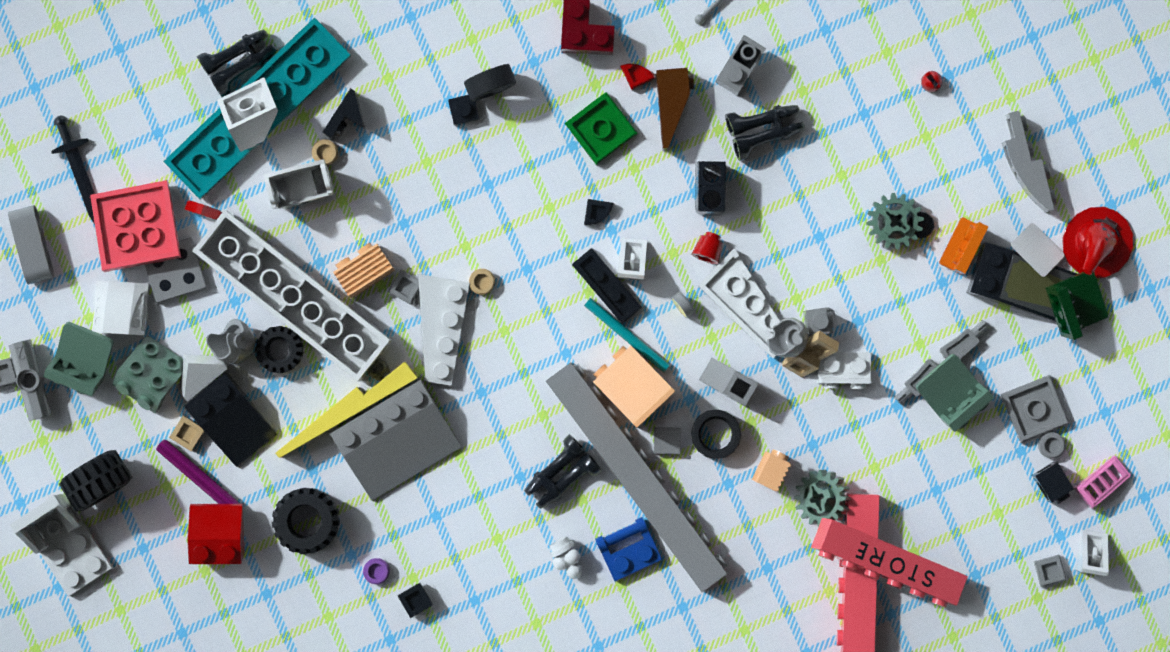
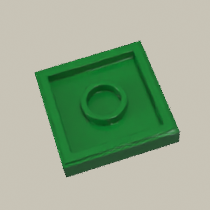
M607 92L565 122L566 127L595 165L599 164L638 134Z

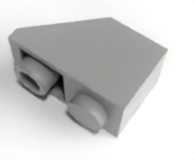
M743 35L715 83L737 96L766 48Z
M714 358L710 359L699 378L701 382L743 406H746L759 384Z

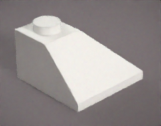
M265 78L257 80L217 100L227 128L240 152L252 148L265 140L278 112Z

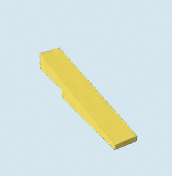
M403 362L365 394L360 387H356L275 454L279 458L284 457L417 380L419 377L406 362Z

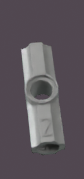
M29 339L8 345L17 376L16 384L21 390L28 420L33 421L51 416L52 413L44 387V377L39 369L32 340ZM29 373H32L36 378V383L31 388L26 386L24 380L25 376Z

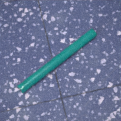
M590 298L584 306L663 373L670 366L668 362L593 299Z

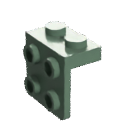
M66 322L62 329L56 355L45 369L43 377L52 380L56 384L67 386L81 394L92 397L104 380L114 344L113 340L72 322Z
M146 336L118 369L112 385L121 394L128 395L136 400L143 409L150 410L156 414L162 406L166 394L183 373V359L152 337Z
M955 354L949 355L916 385V390L939 418L954 432L965 427L975 414L987 408L989 402L994 399L989 390L976 380Z

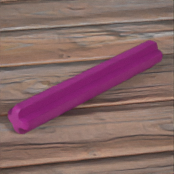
M162 440L156 450L218 504H241L169 441Z

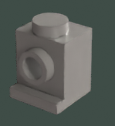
M829 307L803 311L808 337L818 331L824 334L833 333V317Z

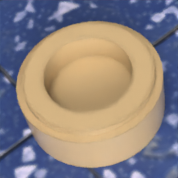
M319 140L312 148V157L314 161L324 159L326 165L329 166L337 160L338 148L330 140Z
M477 269L470 275L469 286L476 294L486 295L493 290L495 278L489 270Z

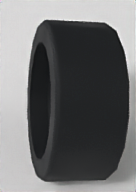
M509 64L488 69L464 81L465 88L472 102L500 93L516 84V79Z
M718 409L706 411L699 415L693 423L691 431L692 443L697 451L705 457L712 459L726 458L734 453L740 444V425L735 417L726 411ZM711 419H721L728 423L731 428V440L722 449H710L701 440V429Z

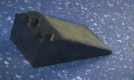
M984 242L981 245L966 293L1056 322L1045 288L1078 273L1055 266L1045 277H1042L1016 251Z

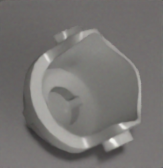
M239 319L229 321L221 334H209L206 337L207 345L218 360L230 365L240 364L248 359L256 344L252 330Z

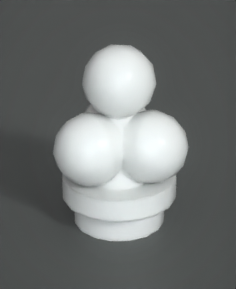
M565 536L549 545L551 549L550 554L552 558L554 557L553 565L557 570L566 569L569 578L577 579L582 574V568L577 564L580 560V553L576 549H571L575 544Z

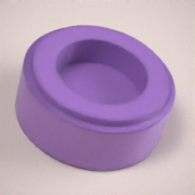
M381 558L370 559L363 568V575L371 584L383 583L390 573L388 563Z

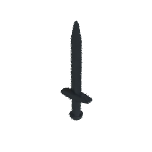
M60 115L54 119V126L57 125L63 145L53 149L51 153H66L88 215L95 225L90 195L95 193L78 147L89 142V139L73 141L67 124L69 120L67 117Z

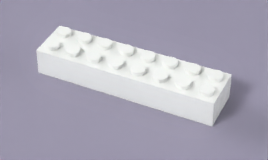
M226 210L222 212L192 251L356 381L362 380L392 341Z

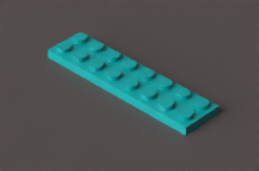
M315 17L241 87L243 88L265 78L278 109L267 136L351 57L349 52ZM219 108L163 162L201 200L256 146L240 152Z

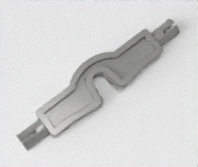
M981 320L972 330L965 329L956 338L942 346L940 353L945 359L949 355L955 354L961 360L964 355L980 342L978 337L990 327L984 320ZM928 359L915 374L905 381L904 385L906 387L894 396L900 405L912 395L916 397L920 395L916 390L917 383L938 366L937 363L932 359Z

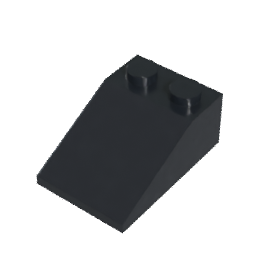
M224 373L184 406L198 425L236 467L277 435L276 431L229 373Z

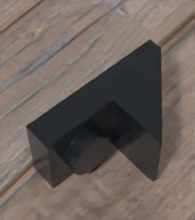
M351 88L322 132L332 140L336 136L341 137L348 126L345 123L347 118L365 129L357 93Z

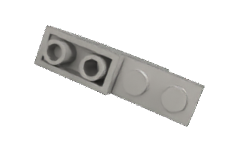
M1019 111L1010 112L1005 116L1011 139L1002 142V147L1011 171L1025 193L1045 213L1053 211V205L1057 204L1054 190H1049L1047 180L1050 179L1048 165L1043 164L1042 159L1031 161L1034 151L1031 141L1026 140L1024 131H1027L1028 127L1025 116H1020Z

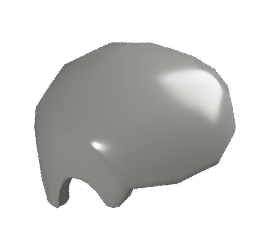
M785 318L773 326V337L767 340L771 353L778 357L788 358L796 357L804 351L808 341V330L803 322L796 318Z

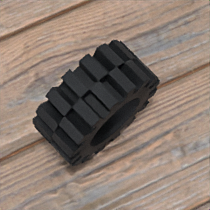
M283 326L270 327L260 334L259 339L257 338V345L255 347L256 358L267 371L286 373L293 370L301 362L304 346L300 336L290 328ZM278 339L286 341L289 345V354L282 360L274 359L269 351L271 343Z

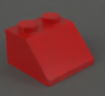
M190 504L187 539L189 564L242 563L245 553L243 504Z

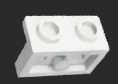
M836 352L820 360L818 383H824V388L839 389L840 383L850 384V389H866V384H872L871 352Z

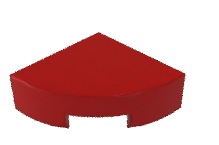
M629 63L620 66L631 90L655 79L654 75L641 65Z
M190 200L187 201L184 209L215 220L222 214L221 210Z

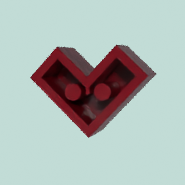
M590 0L563 1L561 53L613 55L615 26L589 24Z

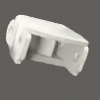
M324 159L264 175L272 209H286L325 199L334 194L332 178Z

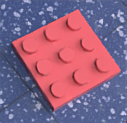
M167 180L90 195L103 272L181 258L170 186Z

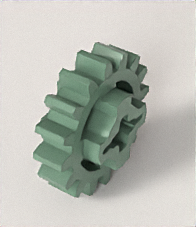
M891 193L890 200L884 195L881 196L882 204L874 202L872 205L876 210L868 211L867 213L873 217L872 220L866 222V225L873 226V230L869 232V235L876 234L878 237L875 243L878 244L883 240L885 242L884 248L886 249L891 244H894L895 250L900 248V243H903L905 247L910 246L908 239L916 241L918 237L914 234L915 231L921 232L923 230L922 227L918 226V222L923 221L924 217L917 216L921 207L914 209L912 205L915 200L912 199L906 202V194H902L897 199L896 194ZM890 204L902 205L898 210H890L886 207ZM909 212L912 217L911 228L907 224V215L909 214ZM879 215L883 218L884 227L881 230L878 226ZM898 215L900 217L898 222L901 224V227L897 225L891 227L890 223L892 221L889 217ZM899 232L904 237L892 239L888 236L891 233Z
M827 470L809 472V477L801 478L804 485L796 486V489L800 491V495L794 496L795 500H800L796 510L804 511L801 518H809L810 525L818 524L819 527L822 518L842 520L844 517L841 511L849 510L845 505V501L851 500V497L845 496L849 486L842 487L841 484L844 478H835L836 472L834 471L828 473Z

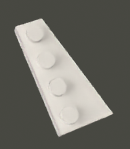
M734 248L698 287L769 356L774 358L776 355L770 352L767 340L773 337L774 331L772 328L780 320Z
M418 274L425 381L452 386L470 283Z

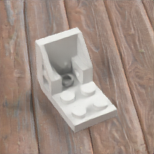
M64 494L52 496L10 524L14 533L35 554H41L68 597L113 568L78 512H75Z

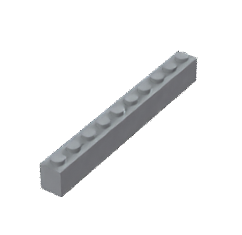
M570 362L547 379L546 383L700 591H705L727 574L724 568L728 565L719 553L714 556L708 547L712 545L703 532L698 535L692 527L696 522L688 511L682 513L677 505L681 502L674 492L670 490L667 493L661 484L665 480L657 469L651 471L646 465L649 458L641 448L635 450L630 442L634 438L626 427L620 429L615 423V420L618 419L617 415L610 406L604 408L599 400L603 396L594 385L589 387L586 384L584 378L587 375L580 365L573 366Z

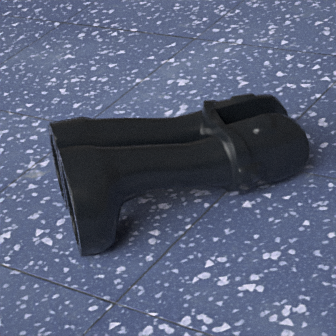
M265 29L250 35L245 34L240 41L216 54L211 55L204 52L196 56L207 75L210 76L227 62L246 53V58L210 77L221 97L230 93L231 82L245 72L257 66L265 65L266 61L277 52L274 44L263 48L257 53L254 50V45L268 37Z
M777 105L767 112L741 117L735 112L725 114L726 125L731 136L771 123L774 125V128L734 138L733 147L739 161L749 158L753 148L779 139L789 140L792 135L804 130L805 125L803 122L792 123L789 126L783 127L781 121L783 117H790L800 112L799 106Z
M571 434L567 435L563 440L564 449L560 455L541 472L537 471L524 490L530 496L541 485L546 488L548 492L536 503V506L540 509L552 502L559 501L561 494L585 474L596 476L602 471L590 454L586 453L556 482L552 480L565 466L585 452L582 445Z

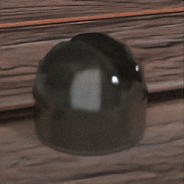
M378 358L367 374L373 379L381 381L385 378L382 376L384 372L390 374V367L384 360Z

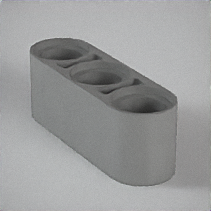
M35 205L9 211V222L27 284L54 278L53 266Z

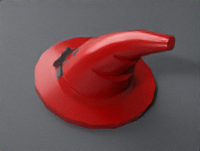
M1090 207L1077 213L1067 224L1062 237L1063 253L1068 264L1078 274L1084 272L1087 275H1091L1095 272L1096 278H1105L1118 272L1129 260L1133 249V233L1127 220L1117 211L1107 207Z

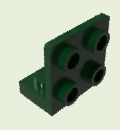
M1082 272L1045 288L1062 337L1076 340L1083 337L1081 329L1108 318L1095 272L1091 275Z

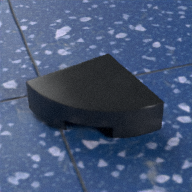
M588 199L584 225H595L603 221L610 214L613 203Z

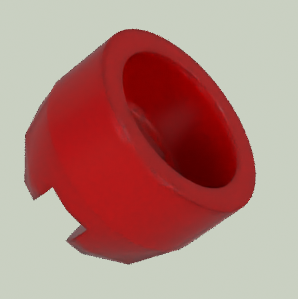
M929 71L921 78V86L927 92H936L943 83L941 75L936 71ZM929 75H931L932 78L938 84L936 87L927 78Z

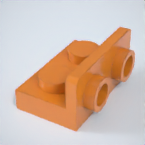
M964 217L960 218L940 258L939 264L960 275L966 274L988 226L980 222L974 223Z

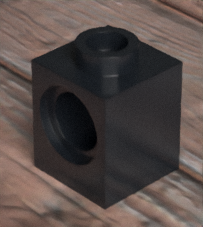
M1053 461L1032 474L1036 484L1050 503L1055 501L1059 504L1070 497L1069 492L1074 490L1058 462Z

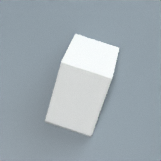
M621 238L617 278L644 280L647 240Z
M184 355L180 387L184 399L188 402L228 369L226 363L218 360L215 356Z
M1082 530L1075 570L1108 576V534Z

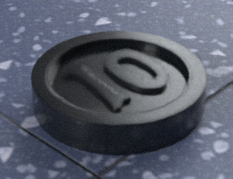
M918 212V217H924L923 221L918 222V226L922 227L923 230L921 232L915 231L914 234L918 238H925L932 233L934 221L929 214ZM912 217L908 220L910 228L912 226Z

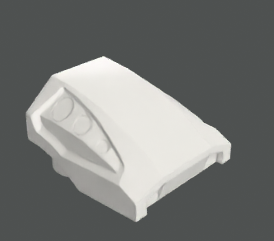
M97 281L94 318L91 330L97 333L145 336L150 284Z

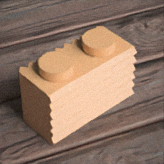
M368 243L358 250L360 255L350 260L347 257L336 264L337 270L333 273L350 299H353L395 271L378 244L372 246L371 243Z
M774 449L771 453L765 451L752 480L774 491H779L778 487L782 486L781 482L784 481L785 472H788V467H791L790 463L787 462L789 456Z

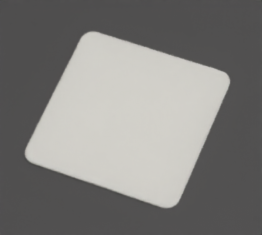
M1031 223L1011 243L1012 248L1042 277H1045L1064 257V253L1034 223Z

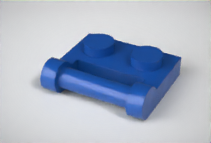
M643 517L636 519V523L606 537L601 535L595 538L614 581L662 560ZM641 532L644 539L610 554L609 546Z

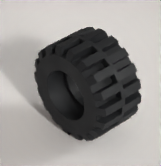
M109 450L70 472L61 480L59 486L75 512L84 511L123 488L130 482L132 475L116 450Z
M300 488L287 493L278 501L277 507L272 514V528L275 530V537L280 540V544L283 547H287L293 553L297 552L305 555L316 553L333 541L338 533L340 519L338 516L339 510L338 508L336 509L333 499L327 496L328 494L315 488ZM303 505L314 507L321 516L320 529L311 536L297 534L291 525L292 513L296 508Z

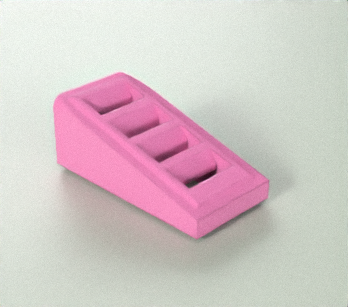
M1113 455L1077 484L1074 489L1089 508L1093 509L1125 482L1131 474L1118 458ZM1112 464L1122 475L1118 479L1109 469ZM1104 471L1113 481L1111 485L1101 475ZM1097 478L1106 489L1101 491L1094 480ZM1088 485L1097 493L1096 497H1093L1086 489Z

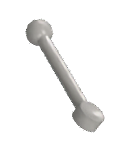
M716 0L702 14L696 15L695 23L703 24L705 17L723 0Z

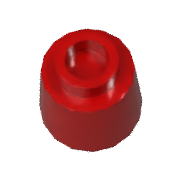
M706 232L705 235L700 236L691 255L707 263L719 264L723 245L720 241L721 237L715 233Z

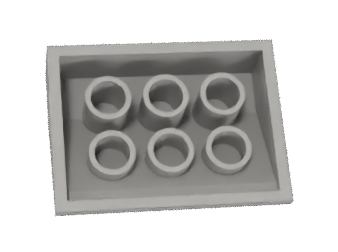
M422 380L417 381L330 433L342 456L371 500L376 499L461 448L460 443Z

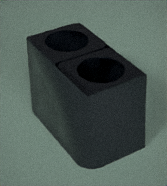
M698 161L695 164V211L699 215L704 216L722 215L726 208V162ZM709 164H715L721 169L720 179L713 183L706 181L703 177V170ZM714 190L720 194L721 203L717 208L709 209L703 204V195L707 191Z

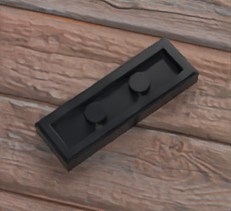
M592 248L572 264L621 324L642 308Z

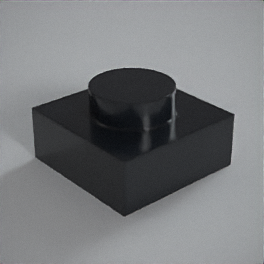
M469 95L448 99L454 126L480 120L476 103L470 100Z
M421 582L397 595L410 618L434 605Z

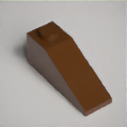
M688 67L656 70L662 150H668L689 98L690 90L694 89L693 74H688Z

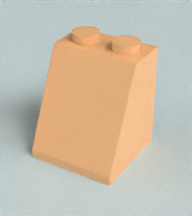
M622 346L612 356L615 361L609 367L604 364L593 374L596 377L593 383L637 428L675 390L632 346L628 349Z

